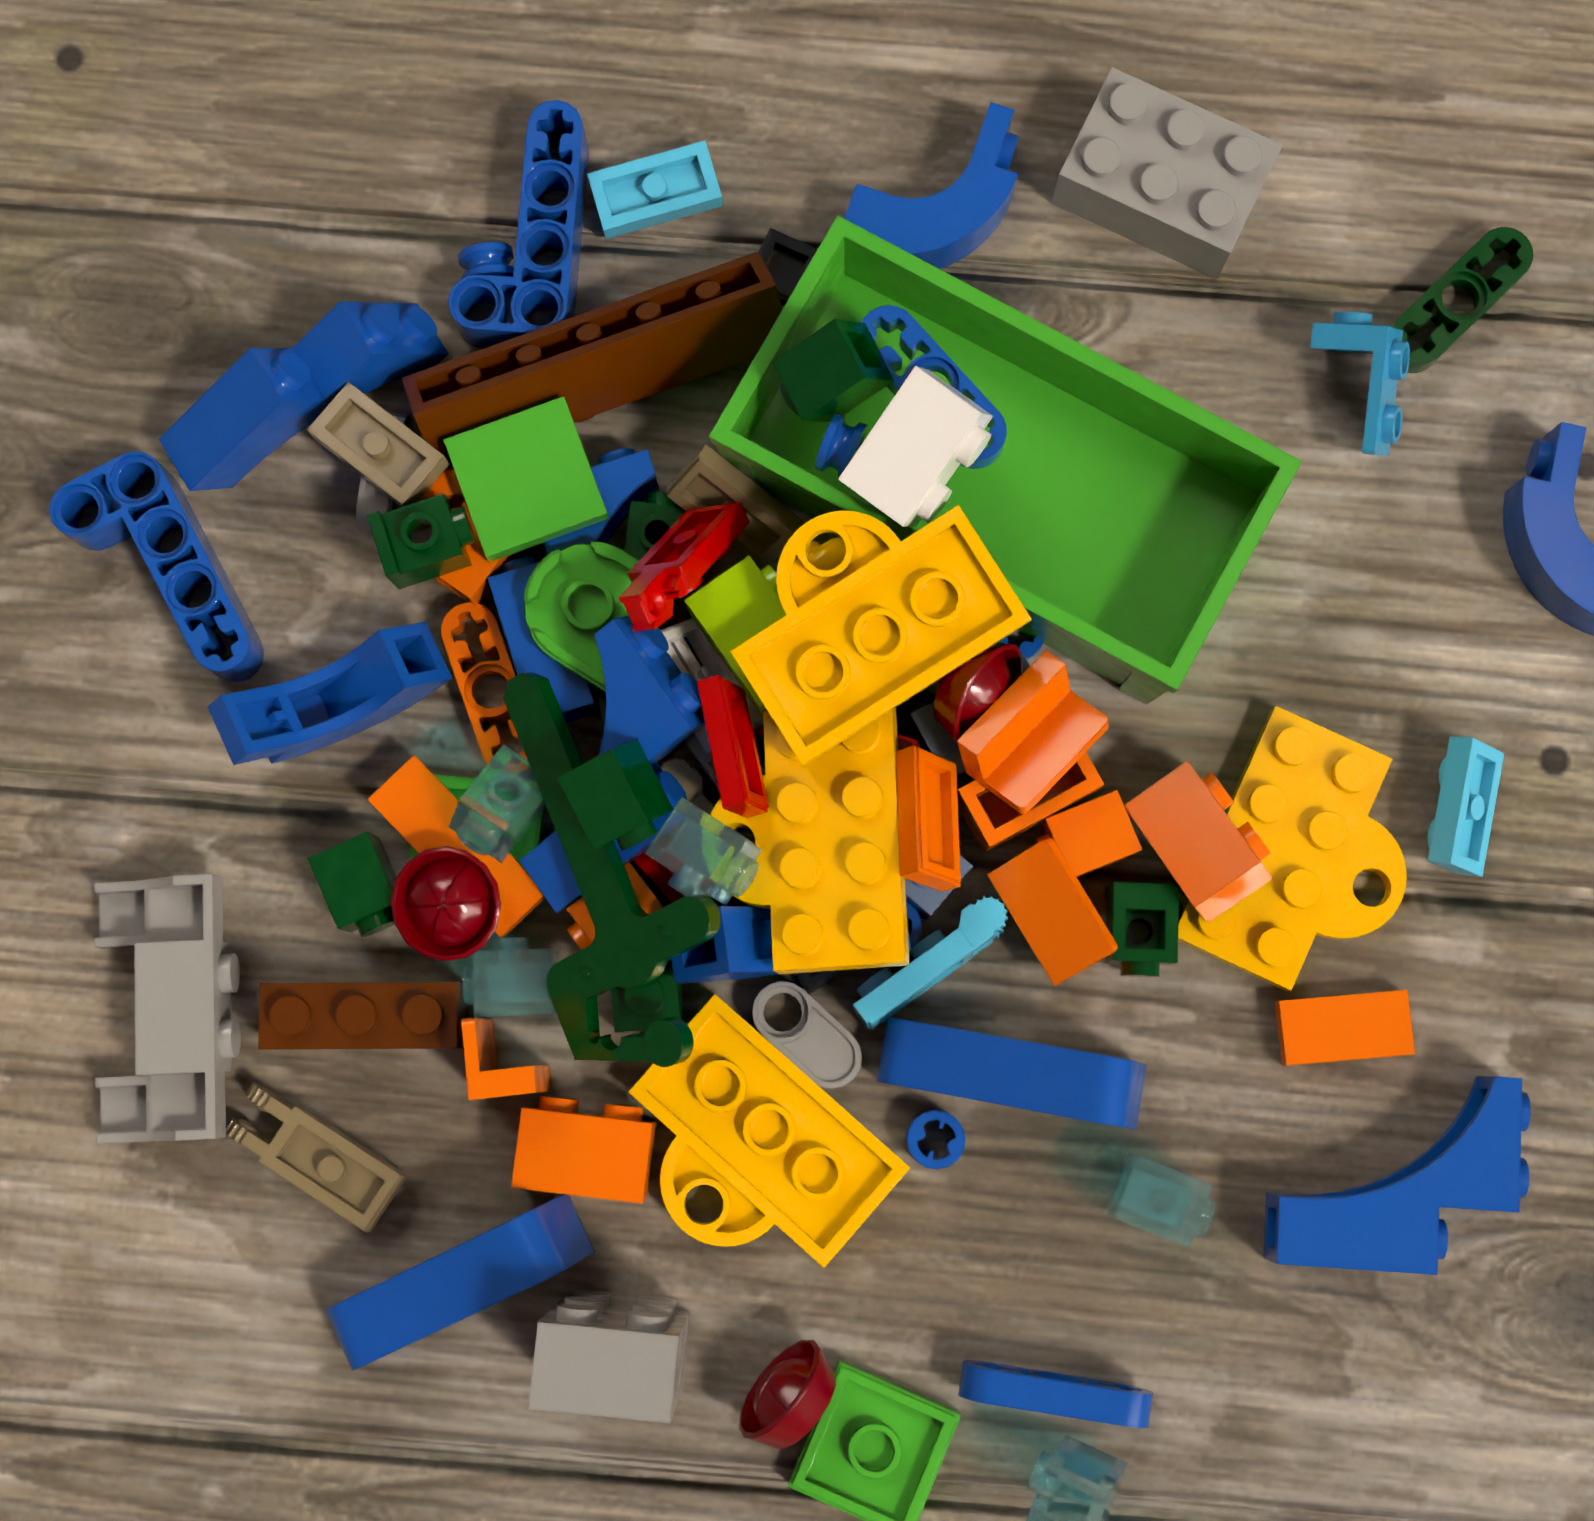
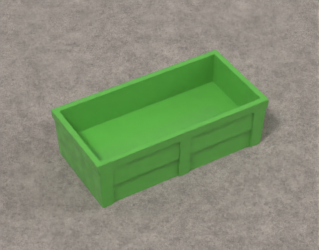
M837 215L710 433L709 439L711 443L717 447L719 454L767 493L811 518L834 511L864 513L883 522L897 535L900 541H903L929 524L921 519L917 526L902 527L838 480L836 469L828 467L823 472L815 469L816 458L830 422L802 421L800 416L788 407L780 390V385L783 382L773 364V361L833 319L862 322L870 311L885 305L897 306L906 310L1001 413L1007 428L1003 450L996 461L989 466L979 469L958 466L945 485L952 490V493L945 506L932 521L955 506H960L1032 619L1029 623L1019 628V631L1032 638L1037 636L1044 640L1043 644L1119 684L1120 691L1146 705L1167 691L1171 693L1178 691L1302 461ZM881 327L876 329V345L880 350L888 345L902 358V368L895 372L898 376L904 374L907 366L915 358L924 355L919 350L914 358L910 360L899 346L900 334L902 333L899 329L891 333L885 332ZM931 371L950 385L949 381L944 375L935 371ZM886 386L846 413L845 422L850 426H856L859 422L868 424L866 439L895 395ZM986 426L985 430L989 432L990 428Z

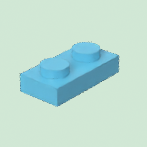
M705 140L587 173L605 239L723 206L722 194Z
M1450 736L1446 757L1441 762L1439 768V784L1441 788L1436 815L1428 829V862L1459 875L1483 877L1504 759L1503 752L1473 737Z

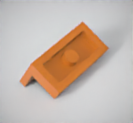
M1045 650L957 740L965 772L1016 811L1026 814L1108 730L1109 722L1105 714L1071 691L1066 664Z
M1046 838L987 874L1054 987L1117 950L1116 941L1052 838Z
M475 1017L461 1020L468 1100L552 1091L549 1065L498 1069L495 1030L492 1019Z

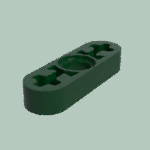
M1499 227L1486 233L1396 320L1392 327L1403 330L1402 341L1406 342L1408 335H1415L1429 319L1438 327L1424 342L1422 348L1419 347L1412 353L1410 352L1407 373H1419L1428 369L1529 270L1533 261V248L1528 238L1522 232L1510 227ZM1503 249L1509 252L1512 258L1508 261L1507 265L1501 266L1487 281L1478 274L1492 259L1494 254L1501 252ZM1450 286H1460L1466 289L1474 301L1473 311L1466 315L1451 313L1443 304V290Z

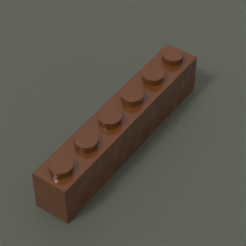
M757 251L402 377L413 416L424 441L445 456L450 464L447 467L449 468L453 465L444 439L560 397H565L573 422H584L605 411L631 402L648 399L658 392L689 381L704 379L714 372L753 360L780 315L782 306L777 286Z

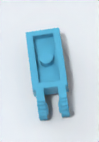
M983 896V899H977L975 905L970 904L961 910L959 928L945 937L940 930H937L915 945L909 951V954L914 959L910 965L905 966L894 975L888 967L884 968L865 981L857 989L862 998L854 1003L853 1007L854 1012L866 1029L873 1031L887 1021L888 1017L894 1016L992 944L993 938L999 939V934L1004 933L1003 927H1006L1004 922L1008 920L1006 916L1008 910L1004 908V903H1000L999 898L993 899L992 896L990 898Z

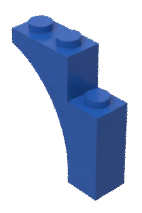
M339 301L293 348H249L159 438V441L189 491L233 488L264 458L294 435L311 425L347 382L366 394L402 377L436 366L449 353L437 335L435 322L416 303Z
M622 448L611 451L598 459L599 465L592 466L591 470L609 519L544 542L547 555L558 549L561 550L576 544L591 542L609 543L613 534L629 515L631 501L643 502L646 499L647 493L656 492L659 489L648 449L635 453L633 448ZM535 556L518 558L502 565L501 574L488 577L517 675L534 672L548 678L566 723L600 713L592 685L548 658L533 640L525 619L524 592L533 570L541 561L538 562Z
M629 615L613 619L594 634L602 660L606 688L605 728L599 755L638 738L674 810L653 820L652 822L658 833L622 851L617 840H614L624 865L634 861L694 816L686 804L687 796L682 785L672 774L663 771L657 762L706 725L697 681L689 674L682 673L667 653L669 645L659 628L634 631ZM556 830L519 860L556 913L583 897Z
M1476 1076L1468 1098L1444 1134L1426 1152L1407 1166L1387 1177L1364 1186L1331 1193L1283 1194L1266 1192L1263 1258L1282 1265L1437 1275L1438 1259L1445 1258L1448 1247L1447 1225L1443 1219H1439V1207L1519 1213L1520 1198L1526 1196L1529 1187L1528 1164L1524 1158H1521V1131L1524 1132L1528 1129L1531 1116L1529 1096L1526 1092H1522V1078Z

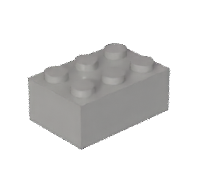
M1112 67L1059 173L1051 203L1217 280L1283 145Z
M572 1290L571 1297L561 1299L537 1322L529 1410L671 1423L683 1390L690 1312L676 1310L677 1300L656 1296H638L637 1303L627 1306L610 1304L611 1293Z

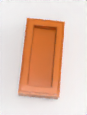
M914 745L896 751L900 877L941 892L958 888L961 882L956 763Z
M1408 990L1274 1001L1282 1066L1415 1055Z

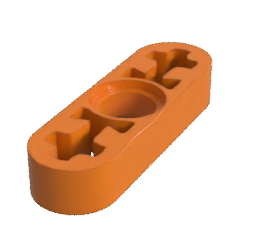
M471 602L456 605L445 615L442 621L441 637L483 759L494 773L504 779H524L533 773L524 750L520 752L522 763L517 766H512L506 758L496 759V752L504 748L502 734L496 725L487 731L484 727V722H497L510 717L505 702L497 708H484L478 705L474 695L477 683L487 675H500L507 681L517 676L502 629L495 616L485 606L478 603L474 605ZM473 618L478 626H488V630L479 635L484 654L489 659L498 652L500 660L480 662L465 672L464 664H474L477 662L472 649L466 641H456V636L464 632L463 621ZM507 720L512 735L520 742L512 720Z

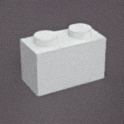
M915 366L838 480L902 527L917 526L921 519L930 523L947 503L952 490L945 485L960 463L967 468L971 466L989 442L991 434L985 428L993 415L930 370Z

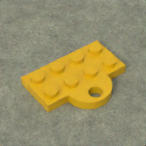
M959 505L903 541H900L888 526L872 516L855 511H834L819 515L803 524L794 532L783 548L778 562L776 583L781 605L787 615L730 652L801 765H806L1023 627L1032 619ZM822 533H834L840 536L846 546V554L843 561L837 567L830 570H821L814 567L808 558L809 544L817 535Z
M1278 706L1273 707L1267 716L1231 797L1234 803L1226 808L1225 811L1236 828H1239L1248 821L1271 852V854L1261 860V863L1273 879L1209 923L1194 908L1190 900L1186 898L1179 914L1178 942L1284 991H1291L1315 936L1327 939H1349L1366 935L1384 925L1394 915L1403 899L1407 880L1406 865L1402 851L1395 838L1383 825L1368 817V814L1393 759ZM1361 871L1374 872L1383 881L1385 888L1384 897L1375 907L1360 903L1354 895L1353 882Z
M896 707L806 765H801L769 712L764 711L765 775H763L769 804L768 812L745 818L723 809L720 798L708 818L704 834L705 857L713 877L723 889L740 901L758 908L771 909L773 971L777 974L910 965L905 878L900 877ZM737 828L751 829L755 837V846L752 853L741 861L733 862L727 860L723 853V843L726 836Z
M714 994L688 1024L694 1040L693 1050L689 1058L682 1063L669 1067H660L653 1063L629 1090V1093L676 1135L666 1151L661 1166L660 1187L665 1207L674 1222L685 1233L698 1241L714 1246H737L748 1243L762 1236L775 1224L825 1268L908 1172L910 1167L721 998ZM698 1185L712 1186L722 1196L723 1211L712 1222H698L687 1212V1194Z

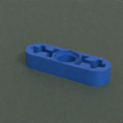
M885 305L870 311L861 323H866L875 343L877 339L876 329L881 327L887 333L899 329L902 332L900 334L899 346L910 360L914 358L919 350L924 354L915 358L907 366L904 374L898 376L895 372L901 370L902 358L888 345L880 349L879 351L895 380L887 388L896 395L915 366L944 375L952 387L993 415L987 425L990 428L989 433L991 434L990 440L987 443L988 447L982 451L968 468H984L996 461L1003 450L1007 435L1006 423L1001 413L906 310L897 306Z
M977 1360L963 1361L958 1395L962 1398L984 1404L1134 1428L1149 1427L1153 1399L1152 1391L1132 1385Z

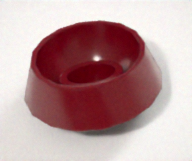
M997 642L942 677L935 696L934 717L956 743L1022 675V653L1017 645Z
M449 846L426 849L407 861L394 881L390 901L394 924L404 941L421 955L441 961L467 958L484 947L497 928L501 910L498 883L486 864L468 851Z
M801 1340L787 1347L759 1375L747 1394L740 1412L739 1430L744 1438L773 1448L785 1449L803 1438L822 1417L836 1388V1374L815 1340Z

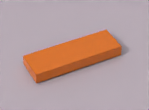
M415 755L367 799L418 853L426 849L449 846L468 851L486 864L498 883L501 910L498 925L494 932L503 939L545 899L525 868Z

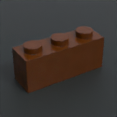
M461 982L260 983L258 1049H464L461 1020L469 1018L470 984Z

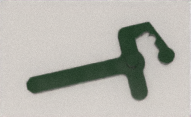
M534 672L520 673L507 682L503 700L595 926V938L591 945L555 963L550 968L546 979L549 996L574 1059L653 1062L660 1067H669L682 1063L689 1058L694 1045L693 1034L683 1020L677 1017L656 1020L649 1024L644 1034H630L621 1037L620 1045L617 1046L613 1042L611 1034L600 1036L597 996L615 987L634 988L656 980L663 972L667 961L709 941L717 934L721 922L719 909L711 898L700 894L682 897L651 914L646 913L641 908L615 842L612 841L593 851L557 780V777L583 763L548 678Z

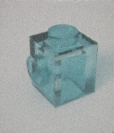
M503 744L460 798L448 827L457 832L461 842L470 850L481 855H490L500 863H503L544 809L546 804L529 762Z
M681 797L645 854L674 872L667 884L686 897L698 894L709 895L726 906L733 895L736 897L741 896L753 882L759 869V863L755 860L762 850L741 834Z
M524 937L490 939V951L474 952L473 966H464L462 989L465 1005H474V1017L556 1016L557 1013L547 990L546 979L550 968L559 962V951L552 948L529 949V938Z
M1128 1153L1105 1214L1190 1249L1194 1236L1203 1238L1210 1226L1215 1210V1201L1208 1197L1213 1185L1141 1156Z
M1066 1435L1052 1454L1042 1451L1034 1466L1028 1489L1036 1492L1027 1521H1108L1128 1463Z

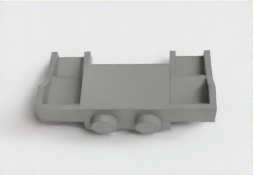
M197 874L137 881L94 883V893L99 894V938H95V948L134 947L135 1076L95 1078L96 1088L100 1087L101 1133L96 1134V1144L226 1138L225 1072L232 1071V1058L239 1056L241 1031L238 1020L236 1018L231 1019V993L238 991L240 966L237 955L235 953L230 954V943L223 941V877L215 874Z

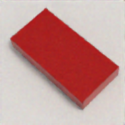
M720 675L697 681L723 809L745 818L767 813L769 804L745 689Z

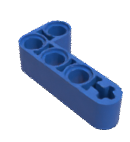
M553 100L542 103L530 114L527 123L513 277L471 275L459 280L451 289L448 298L449 311L463 339L474 347L484 349L575 316L589 150L582 118L577 109L567 102ZM557 135H562L559 145L561 161L554 160L550 145L556 143ZM560 190L567 193V197L563 202L557 205L546 206L539 203L541 197L549 191ZM554 248L563 252L559 260L552 265L542 266L533 262L536 255L544 249ZM479 303H489L495 306L492 315L484 321L474 322L466 319L471 308ZM550 307L558 311L553 321L546 325L536 326L528 322L529 316L538 308Z
M136 451L122 454L66 483L55 492L50 501L49 508L51 521L60 532L88 550L101 551L132 536L194 658L202 667L228 682L248 680L258 672L264 658L262 642L178 481L154 457L144 452ZM155 476V485L152 491L145 497L134 499L133 490L136 483L143 477ZM97 504L99 509L95 521L88 527L79 529L77 523L82 510ZM183 529V540L179 547L172 552L162 553L160 547L163 537L171 530ZM211 582L212 591L208 601L200 607L190 608L188 598L191 590L199 583ZM218 626L223 633L236 641L231 645L233 657L226 661L220 657L226 652L225 646L220 636L210 628Z
M888 1017L876 1081L1136 1130L1147 1065L1113 1056Z
M562 1194L487 1232L325 1309L353 1371L533 1287L595 1253V1250L570 1195Z

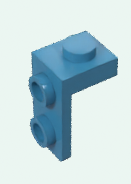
M1334 312L1333 323H1313L1310 348L1325 352L1373 354L1362 453L1388 456L1390 444L1398 443L1402 430V407L1395 405L1397 381L1404 380L1407 376L1410 361L1409 343L1402 341L1403 330L1390 326L1372 325L1373 314Z

